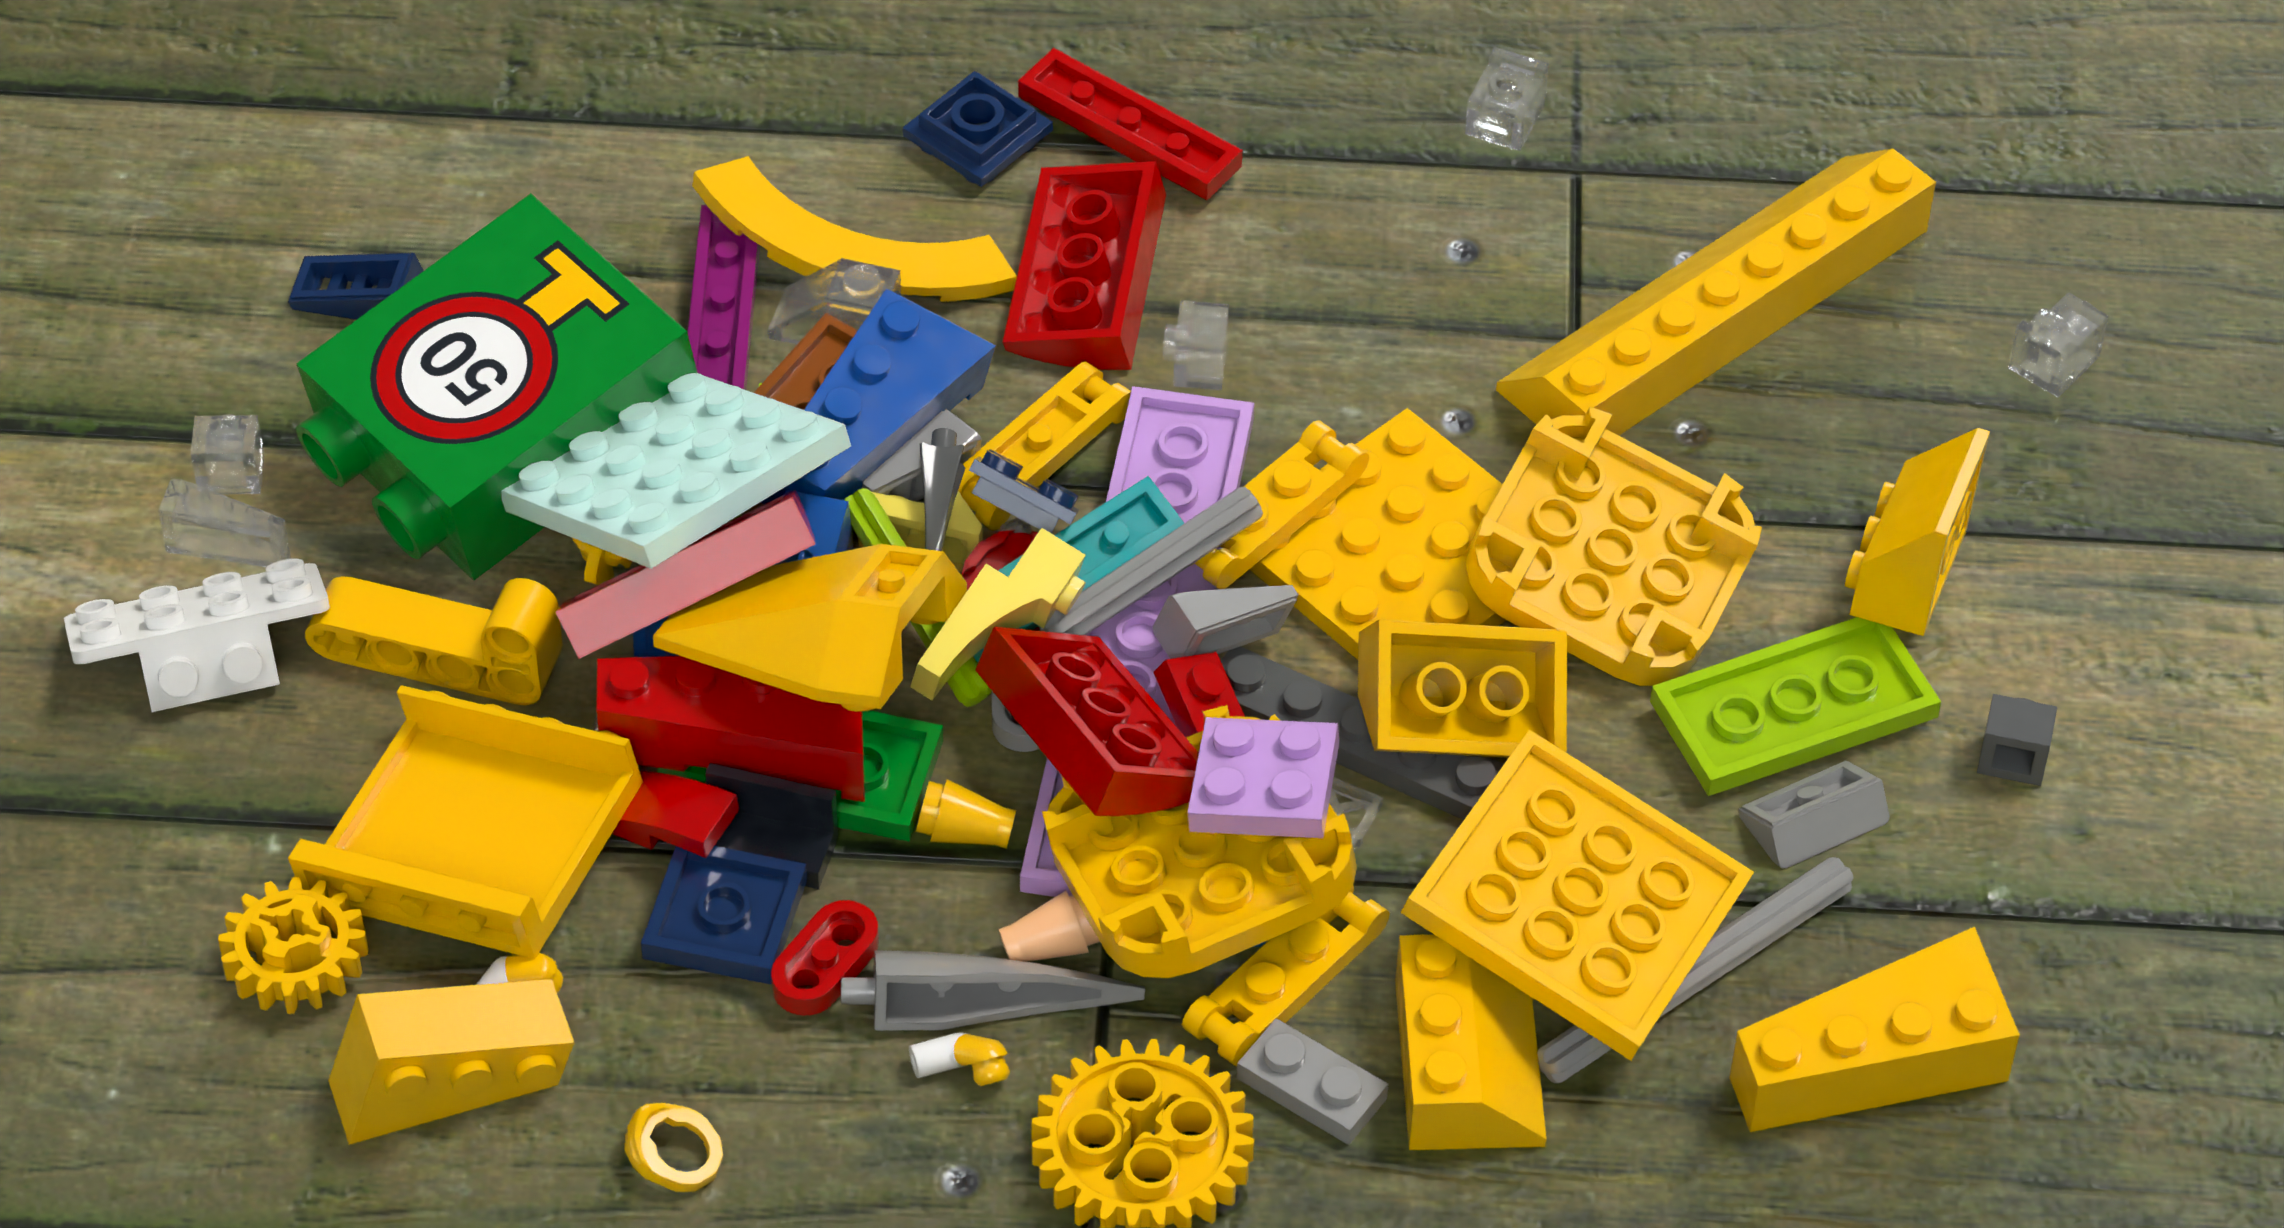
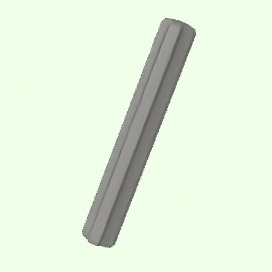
M1238 487L1083 590L1066 615L1056 610L1044 629L1039 626L1040 631L1087 635L1261 519L1263 512L1258 500L1246 487Z

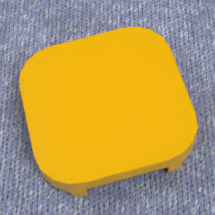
M1589 407L1585 416L1562 415L1551 419L1546 414L1532 429L1525 446L1489 510L1483 516L1470 544L1466 568L1471 587L1484 605L1503 619L1519 627L1567 630V652L1615 678L1639 686H1653L1686 675L1699 659L1758 546L1762 527L1755 526L1752 513L1740 498L1744 487L1725 473L1716 487L1607 430L1606 427L1613 414Z
M1228 705L1203 711L1204 721L1206 717L1261 720L1256 717L1230 716ZM1275 714L1269 718V720L1281 721ZM1203 731L1187 737L1198 752ZM1062 776L1064 786L1050 802L1048 811L1042 812L1055 865L1072 895L1079 903L1106 953L1122 969L1142 977L1172 978L1195 972L1314 921L1339 906L1354 884L1357 865L1350 829L1345 814L1337 816L1330 803L1323 838L1189 832L1187 814L1189 803L1139 815L1095 816Z

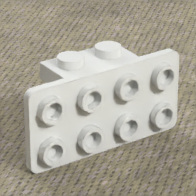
M285 559L268 565L264 573L241 577L236 572L219 573L204 579L202 582L203 586L180 591L175 586L154 587L143 591L139 595L138 600L114 604L109 599L89 601L79 605L75 609L76 613L66 616L64 622L73 663L86 664L139 652L151 710L156 712L279 685L280 682L267 624L325 612L330 608L328 595L316 564H304L301 559Z

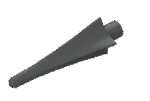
M949 428L935 429L932 432L931 445L920 443L925 509V549L942 551L953 505L965 471V467L961 463L964 445H956L957 433Z

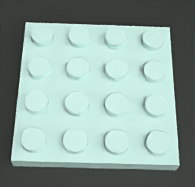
M691 373L669 383V393L655 402L636 403L622 410L619 414L620 422L603 432H588L574 438L569 444L570 451L553 461L536 462L522 469L519 473L520 480L501 491L502 502L505 511L648 568H653L850 448L851 443L843 423L775 399L758 395L737 386L723 383L702 374Z

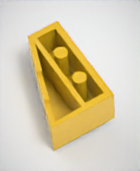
M552 979L357 994L328 1081L348 1144L350 1145L557 1086L575 1042Z

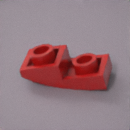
M640 771L643 783L612 834L650 850L654 848L660 839L707 858L739 811L737 794L676 775Z

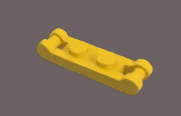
M1082 362L993 437L981 450L977 451L975 455L963 463L965 471L958 492L970 509L976 512L975 516L979 522L995 531L1007 522L1011 514L972 494L980 476L969 471L974 459L979 456L983 458L987 450L992 449L1022 465L1023 468L1018 477L1039 487L1045 479H1048L1112 422L1118 424L1125 419L1131 391L1120 383L1110 385L1103 380V373L1087 362Z
M1320 420L1314 421L1302 433L1299 442L1243 486L1249 489L1258 500L1263 512L1261 519L1220 545L1221 549H1214L1193 564L1203 570V578L1216 588H1227L1357 481L1368 465L1369 454L1353 443L1342 444L1336 439V431ZM1320 460H1324L1330 465L1323 472L1314 467Z
M1353 886L1339 906L1314 921L1270 939L1209 996L1204 995L1195 1000L1183 1018L1182 1027L1199 1040H1203L1206 1037L1218 1045V1054L1234 1066H1237L1240 1059L1275 1018L1286 1023L1382 933L1389 920V911L1372 899L1366 902L1362 901L1353 894ZM1337 916L1349 923L1341 932L1329 924ZM1233 1014L1241 1021L1234 1024L1227 1018Z

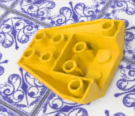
M878 544L772 565L671 614L653 635V644L655 648L816 701L841 704L847 710L868 711L881 709L903 680L902 630L909 621L921 625L946 622L967 592V582L944 551Z

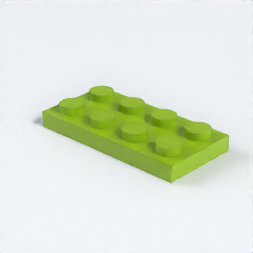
M1859 617L1653 685L1650 697L1651 705L1708 796L1936 719L1939 716L1941 700L1893 627Z

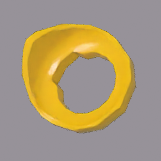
M668 1103L645 1104L636 1110L627 1126L625 1154L632 1167L646 1180L675 1192H695L713 1182L716 1178L723 1160L721 1138L708 1119L699 1112L688 1107ZM665 1122L672 1126H684L696 1133L704 1142L707 1150L705 1165L691 1172L677 1171L668 1166L658 1156L656 1144L649 1138L652 1131Z

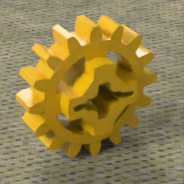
M292 877L288 890L279 891L277 886L272 881L265 883L266 896L260 900L246 893L241 897L244 914L237 912L226 913L224 918L227 932L218 936L225 978L227 981H235L238 996L242 1000L257 992L261 1010L267 1011L276 1000L284 1001L287 1014H294L298 1007V1001L308 999L316 1010L323 1007L322 993L329 990L333 994L342 997L346 994L344 976L360 978L363 973L360 957L368 955V945L362 913L360 909H351L349 895L345 891L329 898L326 881L319 880L311 890H303L300 877ZM330 928L337 935V939L331 938ZM250 951L256 952L257 962L250 956Z

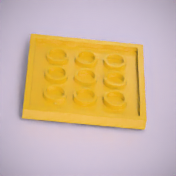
M1406 408L1355 444L1369 454L1368 465L1358 480L1250 568L1255 575L1269 586L1293 585L1299 594L1294 607L1357 660L1359 631L1377 620L1499 626L1506 620L1484 605L1471 587L1466 568V559L1470 544L1483 516L1486 515L1503 484L1411 410ZM1326 464L1325 466H1323V467H1322L1321 469H1319V470H1320L1321 472H1323V471H1324L1326 468H1328L1330 465H1329V464Z
M1529 729L1408 897L1401 913L1631 1061L1746 887L1754 871Z

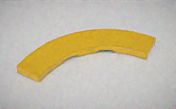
M748 156L694 171L693 188L707 207L726 227L737 236L745 234L749 239L768 250L767 257L813 280L861 295L880 298L887 288L902 297L903 295L939 296L940 302L986 298L1014 291L1017 275L990 235L968 240L939 243L903 242L877 238L835 225L805 210L776 189L760 173Z

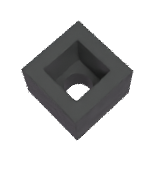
M1993 694L1977 773L2041 786L2050 750L2057 706L2037 703L2026 698H2012Z

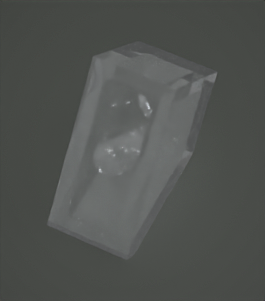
M841 258L785 288L767 330L768 339L797 345L826 312L858 330L886 288L901 295L900 270Z

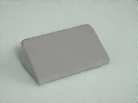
M1848 761L1836 764L1747 803L1738 809L1740 819L1771 860L1780 868L1793 866L1883 826L1889 821L1890 817L1882 780Z

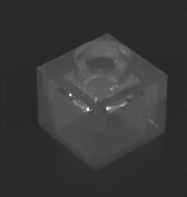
M1180 300L1177 325L1166 324L1163 345V361H1174L1173 386L1222 390L1228 346L1229 304Z
M258 415L195 416L191 459L198 495L261 494L265 455Z

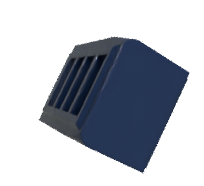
M415 253L304 256L288 303L292 310L357 320L424 270ZM330 278L327 290H320L323 279ZM348 281L352 282L350 289H346Z

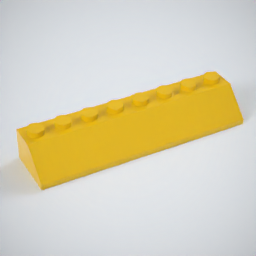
M1893 148L1843 157L1498 381L1496 391L1536 425L1546 414L1551 419L1562 415L1585 416L1589 407L1613 414L1606 429L1620 436L1927 232L1936 181Z

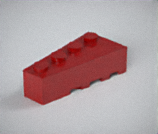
M682 656L597 658L596 711L598 731H610L620 737L629 739L637 765L685 772L690 765L707 768L709 763H714L807 785L841 790L842 799L865 802L862 711L847 710L837 703L816 701Z

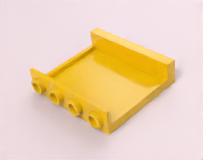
M401 685L396 693L406 717L405 722L327 842L321 844L300 838L288 857L295 877H300L303 890H311L319 880L327 882L329 898L345 891L349 895L351 909H360L363 916L535 959L643 783L630 740L610 731H593L564 724L550 717L538 718L509 711L495 704L483 705L450 697L440 691L432 690L428 692Z

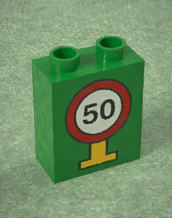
M530 193L296 363L314 413L296 426V433L310 459L333 484L343 487L361 474L380 492L372 498L373 509L385 530L404 552L418 560L437 546L474 581L545 528L505 511L501 491L520 480L519 473L522 469L536 462L553 461L570 451L569 444L574 438L588 432H603L620 422L619 414L622 410L636 403L655 402L669 393V383L683 375L697 373L687 330Z

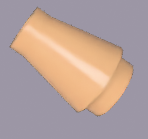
M1067 891L1057 895L1013 924L998 929L1009 960L1030 962L1089 953L1087 946L1100 942L1079 903L1073 895L1069 896Z

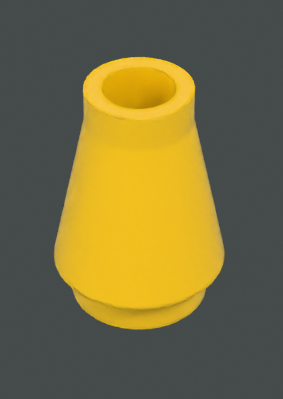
M946 779L945 785L929 781L916 832L930 835V842L995 845L1007 848L1016 810L1003 807L949 779Z

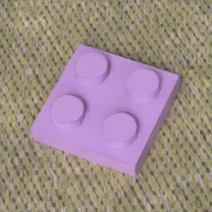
M1206 717L1187 813L1189 832L1323 838L1339 748L1338 723Z

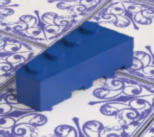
M886 288L804 409L805 411L813 412L845 424L851 447L760 503L766 504L784 495L786 490H796V492L844 500L855 491L862 489L863 481L941 411L944 412L946 409L951 411L963 399H971L983 388L996 345Z

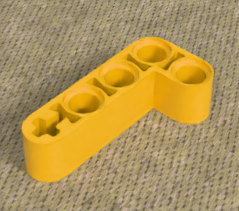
M341 576L332 579L326 588L330 608L325 612L313 614L305 630L307 644L324 658L517 705L534 704L540 699L563 646L561 624L556 614L559 607L555 595L539 582L525 578H515L505 583L493 610L362 579Z

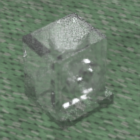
M1493 47L1489 56V63L1468 100L1465 134L1520 151L1545 105L1549 63Z
M2068 292L2050 310L2047 308L2041 309L2030 324L2023 320L2016 327L2008 368L2059 398L2100 357L2109 316L2096 309L2089 302L2081 300Z

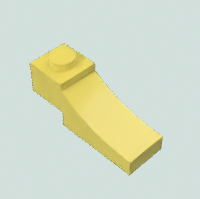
M1041 528L1009 577L985 564L917 663L910 687L932 701L954 673L986 646L994 626L1016 629L1034 622L1044 629L1056 610L1066 615L1086 582L1078 578L1086 555Z

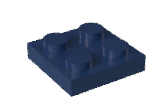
M676 846L641 941L642 959L772 985V966L784 950L807 882V865L805 863L714 846L707 858H704Z

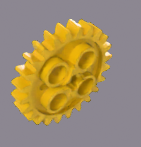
M1128 1039L1122 1040L1121 1056L1113 1058L1102 1046H1096L1095 1064L1093 1066H1089L1084 1061L1074 1057L1071 1059V1079L1054 1074L1051 1077V1095H1039L1038 1117L1032 1118V1164L1039 1166V1185L1041 1189L1054 1188V1207L1056 1209L1065 1208L1075 1203L1074 1224L1078 1226L1086 1223L1093 1216L1100 1218V1228H1114L1116 1224L1125 1226V1228H1165V1225L1173 1223L1177 1228H1192V1216L1195 1214L1211 1224L1216 1221V1202L1228 1206L1234 1205L1236 1185L1247 1184L1249 1162H1253L1255 1139L1252 1138L1253 1114L1245 1113L1246 1095L1243 1091L1230 1092L1231 1074L1225 1071L1209 1077L1210 1057L1207 1055L1198 1058L1191 1065L1184 1062L1185 1045L1182 1044L1174 1048L1169 1057L1160 1055L1157 1039L1150 1040L1145 1054H1136ZM1129 1098H1140V1099H1143V1100H1142V1101H1139V1102H1136V1101H1128V1100H1126V1099H1129ZM1184 1132H1197V1133H1199V1135H1196V1136H1188V1135H1184V1134H1182V1133H1184ZM1100 1144L1103 1145V1147L1089 1148L1086 1147V1145ZM1145 1178H1156L1161 1181L1155 1183H1147L1141 1180Z

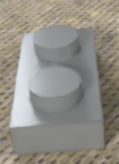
M1277 1018L1274 1019L1237 1063L1238 1080L1350 1145L1387 1100L1388 1083Z

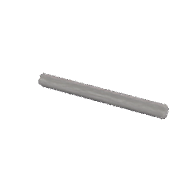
M1837 857L1828 858L1715 932L1662 1015L1848 893L1852 888L1851 881L1854 878L1850 868L1845 867ZM1574 1025L1539 1048L1537 1052L1539 1069L1551 1082L1561 1083L1612 1048Z

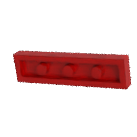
M1052 48L1018 80V97L1135 162L1156 161L1161 176L1205 200H1208L1242 167V149L1055 48Z

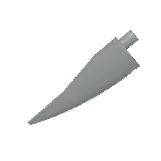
M874 950L873 978L841 977V1005H874L875 1030H945L982 1022L1144 1000L1145 996L1144 986L1096 974L1025 961L938 952Z

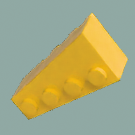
M1972 927L1738 1030L1729 1078L1750 1132L2007 1082L2009 1081L2020 1034L1975 927Z

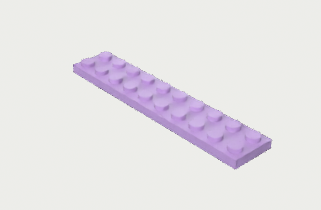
M1132 386L1106 502L1149 476L1184 523H1186L1240 487L1254 420V403ZM1195 564L1187 567L1087 634V636H1098L1102 639L1174 724L1175 721L1153 673L1166 659H1170L1153 633V624L1168 596L1182 592L1218 589L1203 578V570ZM1048 758L1021 869L1020 892L1056 897L1062 892L1067 891L1068 895L1071 896L1070 889L1055 865L1042 814L1043 811H1048L1050 802L1064 786L1061 774Z

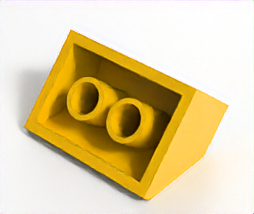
M1976 428L1908 459L1902 467L1896 484L1885 481L1878 499L1875 516L1870 515L1862 537L1860 551L1855 550L1848 568L1845 587L1855 590L1849 615L1924 636L1967 531L1990 431Z
M1377 620L1359 631L1358 698L1374 751L1509 758L1530 729L1567 753V630Z
M1434 934L1399 935L1395 984L1409 1150L1546 1147L1547 1139L1532 997Z

